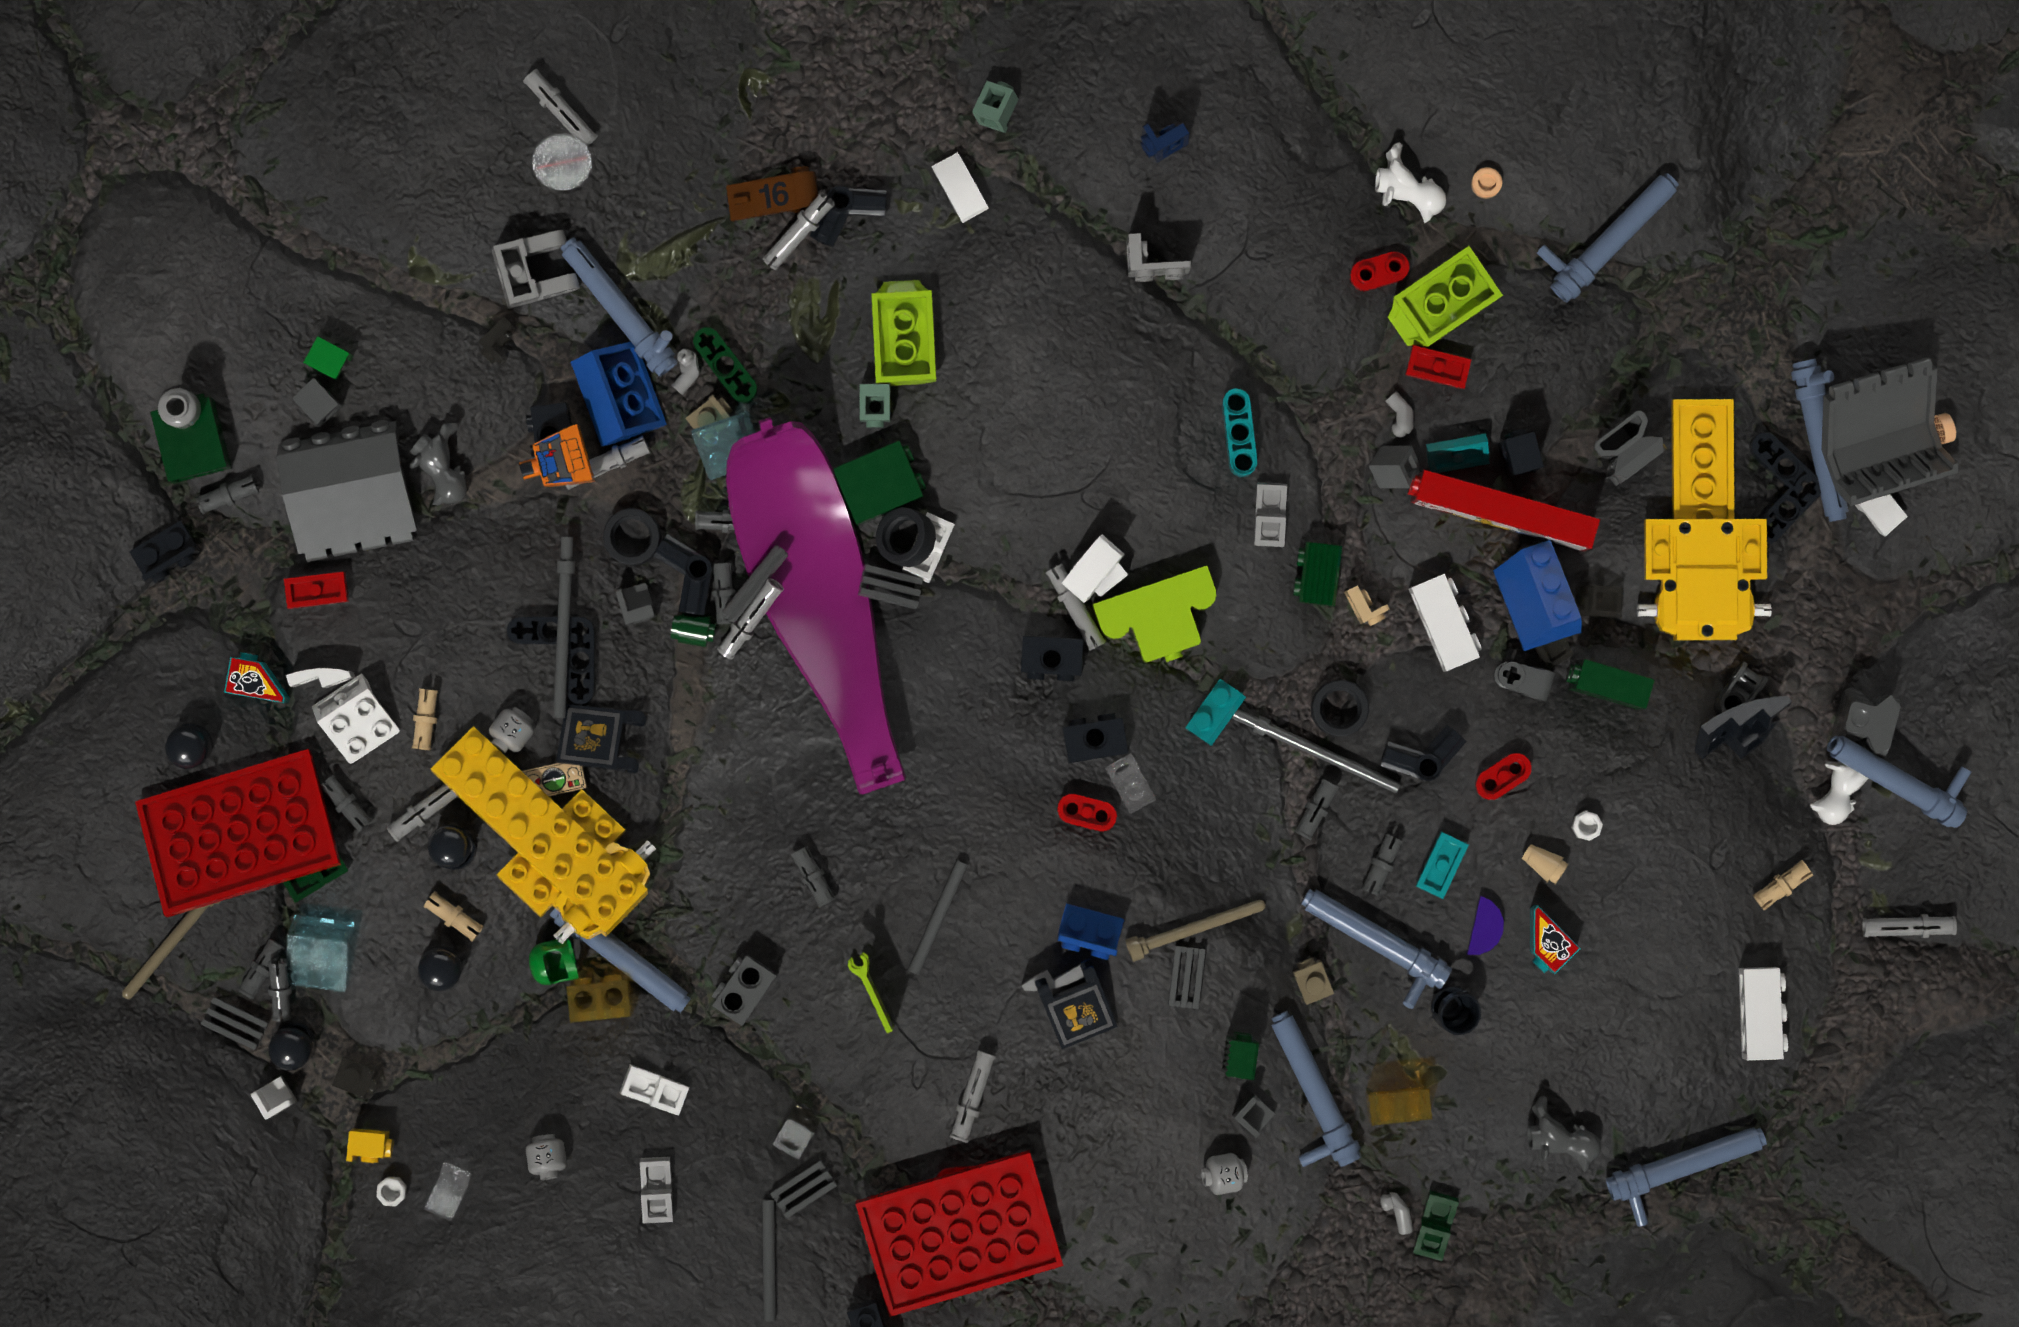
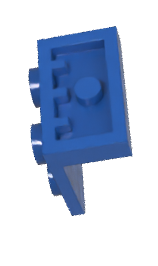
M1066 903L1057 941L1062 942L1061 946L1064 949L1079 952L1080 947L1091 950V956L1109 960L1110 955H1117V945L1124 919Z

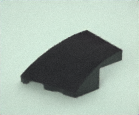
M1775 696L1743 703L1722 712L1700 726L1695 752L1704 759L1722 744L1726 743L1740 759H1743L1765 742L1771 730L1780 720L1777 714L1789 707L1792 701L1788 696Z

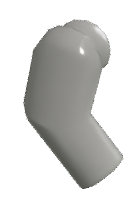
M682 349L678 352L677 361L680 364L681 375L671 385L682 395L700 375L698 357L689 349Z
M1396 391L1386 400V403L1396 412V423L1392 425V432L1397 437H1404L1406 433L1409 434L1413 429L1414 411Z
M1395 1192L1382 1195L1380 1197L1382 1209L1384 1211L1393 1209L1399 1234L1406 1235L1412 1233L1413 1225L1410 1210L1404 1201Z

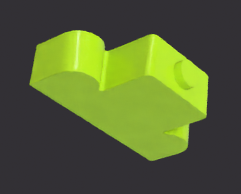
M1204 566L1109 598L1092 606L1099 627L1107 638L1113 640L1120 639L1131 628L1144 662H1151L1165 657L1166 662L1183 657V650L1195 647L1201 643L1190 608L1192 607L1200 611L1212 606L1216 599V589L1208 566Z

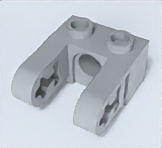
M564 230L552 231L493 246L492 254L508 309L580 289L576 273L536 283L534 279H531L527 257L560 249L567 242Z

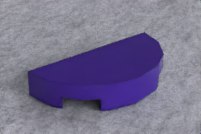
M1480 895L1467 955H1481L1492 950L1499 943L1504 930V920L1500 909L1491 900Z

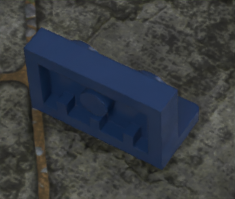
M1148 123L1142 126L1141 147L1147 157L1153 156L1157 163L1188 145L1189 132L1184 123L1177 127L1175 124L1165 127L1159 132L1160 137L1158 138Z

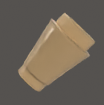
M1533 844L1528 847L1522 857L1547 883L1550 880L1556 884L1569 865L1563 861L1564 857L1536 847Z

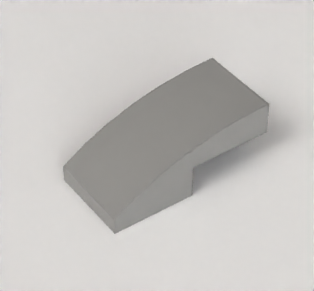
M1257 482L1254 546H1285L1286 483Z
M1079 964L1054 979L1048 969L1022 983L1021 986L1024 991H1037L1034 982L1038 979L1046 978L1049 988L1054 989L1077 981L1084 977Z
M671 1157L640 1158L643 1223L673 1222Z

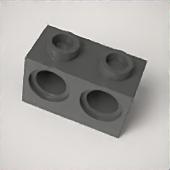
M749 954L746 955L744 960L740 957L737 958L729 970L733 976L727 985L721 982L712 995L716 999L712 1006L741 1026L745 1024L778 975ZM752 967L759 972L760 977L757 983L748 984L745 982L743 972L746 968ZM734 992L741 996L742 1006L740 1008L732 1009L727 1005L726 997L729 993Z

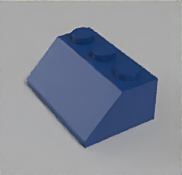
M632 342L593 350L571 361L601 447L622 442L667 425L645 363L634 351L635 346Z
M1551 540L1521 549L1493 570L1524 651L1581 633L1582 618Z

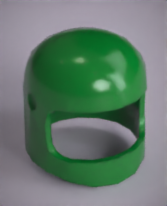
M569 938L563 944L559 942V939L537 944L531 949L529 967L533 978L539 984L552 985L579 978L575 955Z

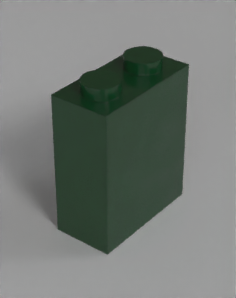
M204 393L195 395L200 402L201 413L195 424L188 428L179 429L172 427L161 419L158 410L150 412L167 480L170 483L175 484L232 469L215 400L211 397H205Z
M897 441L833 469L857 526L885 515L893 509L904 507L924 498L921 491L926 490V486L920 472L914 475L910 463L915 461L908 445L902 447L900 441Z
M1586 659L1576 660L1574 665L1570 664L1566 675V682L1570 683L1569 690L1637 710L1647 708L1655 681L1648 677Z

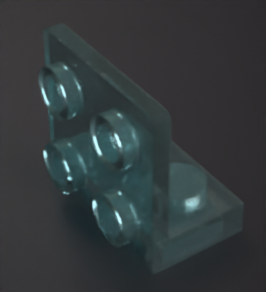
M748 411L691 431L710 480L726 475L727 460L732 445L742 437L756 433Z
M295 915L287 934L288 984L344 992L347 988L348 949L354 935L355 922Z

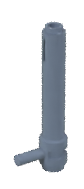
M1665 173L1663 176L1659 175L1577 259L1573 258L1567 265L1546 245H1543L1537 254L1558 273L1553 278L1554 282L1550 286L1553 292L1567 303L1571 298L1576 299L1581 294L1580 289L1583 286L1588 287L1595 279L1594 275L1677 192L1676 188L1679 186L1677 181L1668 173Z
M575 238L568 240L560 248L563 251L562 256L632 342L637 355L641 359L644 358L648 362L646 366L652 373L656 372L659 377L670 371L678 363L674 358L675 353L670 347H667L672 339L671 332L667 330L662 331L661 334L653 332L584 244Z
M1816 359L1792 364L1793 371L1791 376L1792 381L1796 380L1797 389H1795L1796 399L1801 403L1815 473L1821 490L1820 496L1825 517L1828 516L1829 522L1846 519V512H1849L1847 502L1835 490L1821 450L1823 396L1826 394L1825 384L1834 380V373L1830 370L1822 372L1821 366H1817Z
M1834 736L1829 741L1827 751L1830 752L1831 757L1921 808L1923 814L1932 819H1937V822L1946 827L1957 828L1965 820L1967 808L1956 797L1971 774V771L1961 766L1945 792L1939 788L1928 786L1844 736Z
M1309 889L1301 902V905L1305 906L1304 910L1407 969V973L1416 978L1403 1001V1004L1410 1009L1414 1008L1426 985L1432 988L1436 986L1441 989L1452 971V968L1447 966L1446 961L1441 958L1435 959L1431 957L1432 953L1424 948L1418 949L1317 889L1315 891Z
M554 908L550 916L555 919L554 923L561 928L565 922L562 920L560 912ZM575 932L570 935L576 940L581 939L673 1012L676 1009L681 1013L691 1000L687 996L688 992L611 932L607 937L601 933L591 939H585Z
M1288 1011L1272 1017L1273 1024L1271 1026L1323 1131L1322 1137L1325 1144L1300 1155L1299 1160L1302 1166L1305 1167L1328 1155H1331L1334 1161H1338L1340 1167L1362 1157L1359 1151L1361 1146L1358 1140L1354 1141L1351 1135L1353 1130L1349 1122L1344 1121L1294 1016L1289 1015Z
M1752 1127L1643 1166L1640 1164L1630 1166L1629 1170L1625 1172L1621 1170L1611 1173L1612 1176L1605 1180L1613 1201L1629 1199L1638 1227H1641L1649 1222L1640 1195L1650 1192V1188L1760 1151L1762 1146L1767 1145L1762 1129Z

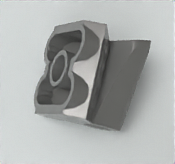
M1642 411L1634 412L1608 430L1594 443V450L1600 457L1610 459L1606 478L1610 479L1615 486L1623 483L1667 449L1663 444V437H1643L1648 419Z
M1844 689L1841 694L1830 740L1834 736H1844L1853 742L1859 741L1860 746L1877 756H1886L1891 747L1901 708L1900 699L1894 698L1892 695H1882L1869 701L1856 689Z

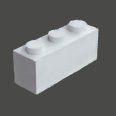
M1445 574L1408 589L1443 672L1480 657L1478 651L1482 650L1480 642L1475 633L1470 635L1466 625L1470 620L1464 606L1459 607L1454 596L1458 594L1452 578L1447 579Z
M1777 967L1738 968L1742 1059L1747 1061L1784 1059L1783 1052L1788 1051V1038L1786 1034H1783L1782 1022L1787 1020L1786 1005L1781 1003V992H1784L1786 988L1784 973H1780V968Z

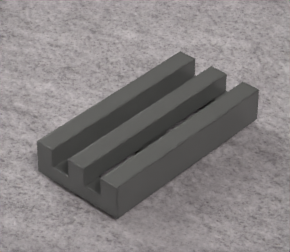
M866 564L863 566L858 595L916 609L918 608V597L921 593L920 587L923 583V578ZM869 574L911 584L914 586L913 588L891 582L870 578L868 576ZM868 584L912 595L911 600L866 589V586Z
M1175 945L1168 1006L1199 1009L1206 949ZM1182 952L1187 954L1181 1001L1175 1000L1180 955ZM1193 954H1198L1193 1002H1188Z
M215 996L206 1011L201 1025L253 1050H257L270 1022ZM217 1006L259 1025V1030L257 1031L216 1011ZM212 1017L254 1036V1041L212 1022Z
M822 1160L772 1191L770 1195L787 1219L835 1188L837 1183ZM820 1169L821 1175L782 1200L780 1197L781 1193ZM826 1179L828 1181L827 1185L792 1208L788 1209L786 1206Z

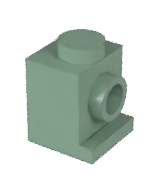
M986 81L972 113L980 125L1006 133L1008 129L1007 123L1019 99L1011 85L998 81L997 84Z
M860 384V422H866V428H884V422H890V384ZM879 402L881 404L880 411L872 412L870 404Z

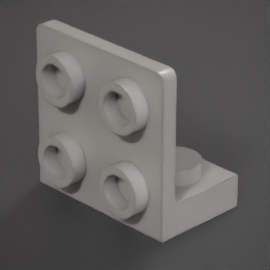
M1141 233L1128 234L1126 241L1128 277H1135V282L1153 281V277L1165 275V280L1183 279L1185 274L1189 273L1191 261L1146 263V259H1148L1147 241H1141Z

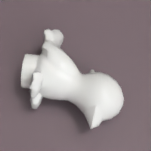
M1397 142L1386 153L1387 169L1378 168L1375 190L1376 192L1383 193L1382 205L1388 206L1392 199L1413 203L1420 211L1424 223L1431 220L1433 215L1440 213L1446 205L1445 192L1435 184L1432 178L1427 180L1423 176L1422 183H1418L1413 174L1403 165L1400 158L1402 144Z
M1825 761V766L1833 770L1831 788L1823 798L1811 803L1810 806L1814 811L1818 812L1823 822L1829 825H1836L1846 820L1848 815L1854 810L1853 805L1857 802L1850 800V795L1860 789L1869 778L1840 761Z

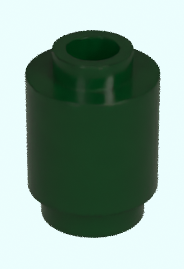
M682 613V616L674 615L671 638L678 639V643L707 647L708 642L714 641L716 624H711V617Z

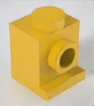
M351 1129L348 1135L346 1161L353 1162L357 1159V1156H361V1162L378 1163L379 1158H391L394 1141L389 1139L390 1131Z

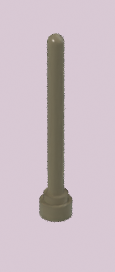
M1259 899L1146 939L1133 936L1125 939L1132 962L1144 959V955L1149 954L1148 950L1261 912L1265 909L1266 904L1263 900Z
M220 902L190 910L123 989L122 996L125 999H131L209 906L213 907L214 904H219Z

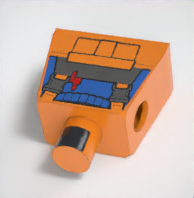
M577 424L534 443L532 446L536 458L519 462L524 480L541 475L545 487L595 482L581 429Z

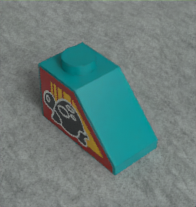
M240 652L239 658L230 657L224 693L289 704L290 697L268 665L257 661L258 655Z
M1533 905L1530 908V952L1535 956L1532 962L1543 973L1549 970L1551 973L1556 974L1581 948L1538 905Z

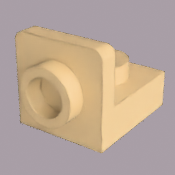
M1357 585L1344 592L1360 624L1368 621L1369 625L1372 626L1386 618L1384 612L1390 610L1388 604L1371 612L1369 606L1373 604L1365 589L1360 591Z

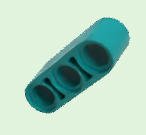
M1235 388L1229 390L1222 400L1226 447L1230 471L1238 477H1246L1257 466L1253 419L1249 395L1244 390ZM1233 395L1240 396L1244 401L1243 409L1239 411L1230 409L1228 398ZM1236 425L1244 426L1248 432L1247 438L1243 441L1235 440L1232 437L1231 429ZM1239 455L1248 456L1251 460L1250 469L1246 471L1239 470L1235 465V458Z

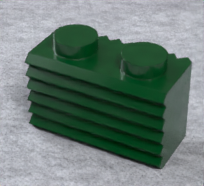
M1305 542L1304 548L1298 549L1296 565L1302 566L1300 578H1295L1293 596H1298L1297 603L1335 606L1342 546Z
M1234 1031L1233 1037L1229 1036L1226 1038L1228 1043L1225 1044L1227 1049L1224 1050L1226 1055L1223 1056L1225 1061L1223 1062L1224 1067L1222 1070L1227 1077L1255 1080L1259 1043L1253 1040V1036L1250 1033Z

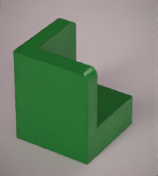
M317 336L303 363L333 379H337L347 359L351 361L353 355Z

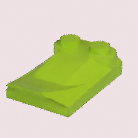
M1468 246L1394 297L1388 319L1407 346L1420 345L1429 347L1501 298L1503 294L1470 246Z
M919 280L883 282L877 292L871 293L876 384L898 386L936 382L932 290L926 289Z

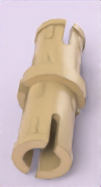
M419 688L417 715H413V721H416L412 748L431 750L433 724H437V718L434 716L438 691Z
M1801 860L1782 875L1777 874L1774 876V880L1753 894V897L1765 911L1785 895L1787 897L1790 896L1793 889L1812 877L1813 874L1804 861Z
M436 891L429 898L438 903L439 907L429 900L424 904V908H427L445 921L444 925L449 928L451 926L472 942L478 935L468 929V927L470 926L478 933L484 928L482 924L480 925L463 913V908L459 905L457 907L453 906L437 894Z

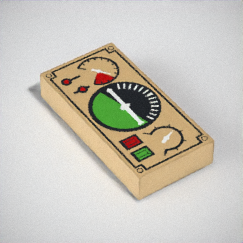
M557 763L522 771L548 796L587 788L583 766Z

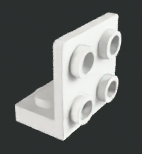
M362 673L312 706L317 723L350 764L399 733L398 726L375 698L369 682Z

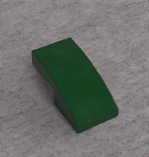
M340 858L341 865L282 882L293 902L296 904L348 872L342 859Z
M1429 1190L1413 1248L1414 1254L1439 1261L1443 1260L1459 1198Z

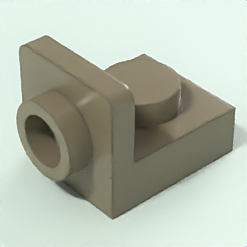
M713 395L710 396L707 402L685 418L704 443L733 421L729 416L733 410L722 397L716 400Z
M1311 957L1297 963L1298 969L1292 972L1306 1005L1334 994L1321 960L1315 962L1314 958Z

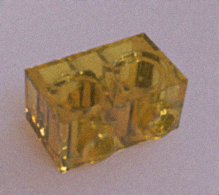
M622 974L604 976V981L593 983L592 977L574 979L573 985L567 986L570 1023L631 1017L633 1015L630 979H622ZM610 988H617L622 992L623 998L620 1004H612L608 1001L607 992ZM580 991H587L591 994L592 1004L590 1007L585 1008L578 1004L577 995Z
M1426 1086L1366 1092L1368 1121L1372 1126L1432 1119L1430 1094Z

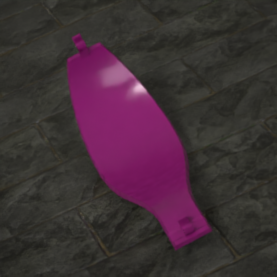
M771 417L759 420L760 431L742 437L734 443L727 460L726 485L736 540L749 577L775 545L780 546L788 553V557L771 577L779 582L784 590L779 594L766 614L777 635L834 725L845 749L858 792L863 795L904 781L906 776L886 711L871 598L858 595L863 566L865 565L859 539L834 470L813 433L801 422L791 421L773 426Z

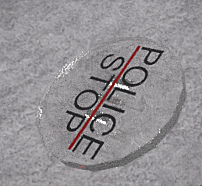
M567 133L553 134L544 138L536 146L532 155V169L537 179L546 187L555 190H570L581 185L588 178L592 168V157L587 145L578 137Z

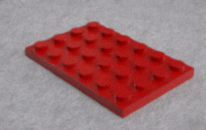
M309 749L135 801L165 917H171L341 865L314 760Z
M1030 1150L855 1201L889 1317L1064 1266Z

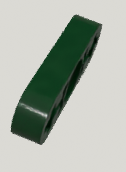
M709 327L699 329L694 335V346L731 396L739 403H749L754 400L758 391L755 381L718 332ZM704 334L708 337L715 336L712 343L717 350L721 346L725 348V351L717 353L712 361L708 359V356L713 355L707 346L700 347V344L703 342L701 336ZM722 357H729L734 361V368L728 374H722L717 369V362ZM739 370L743 372V375L738 376L743 384H751V387L748 389L751 394L747 397L743 394L736 395L739 388L734 381L730 385L726 383V380L735 377Z

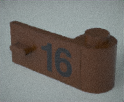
M808 166L792 168L791 174L726 185L732 222L783 212L797 213L801 210H806L819 194L816 172L809 171Z

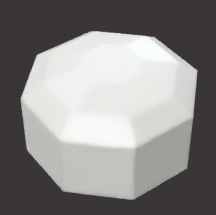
M1583 811L1574 816L1571 828L1577 838L1590 841L1600 835L1603 824L1597 814Z
M388 1176L377 1185L376 1197L384 1206H397L406 1198L407 1185L400 1177Z

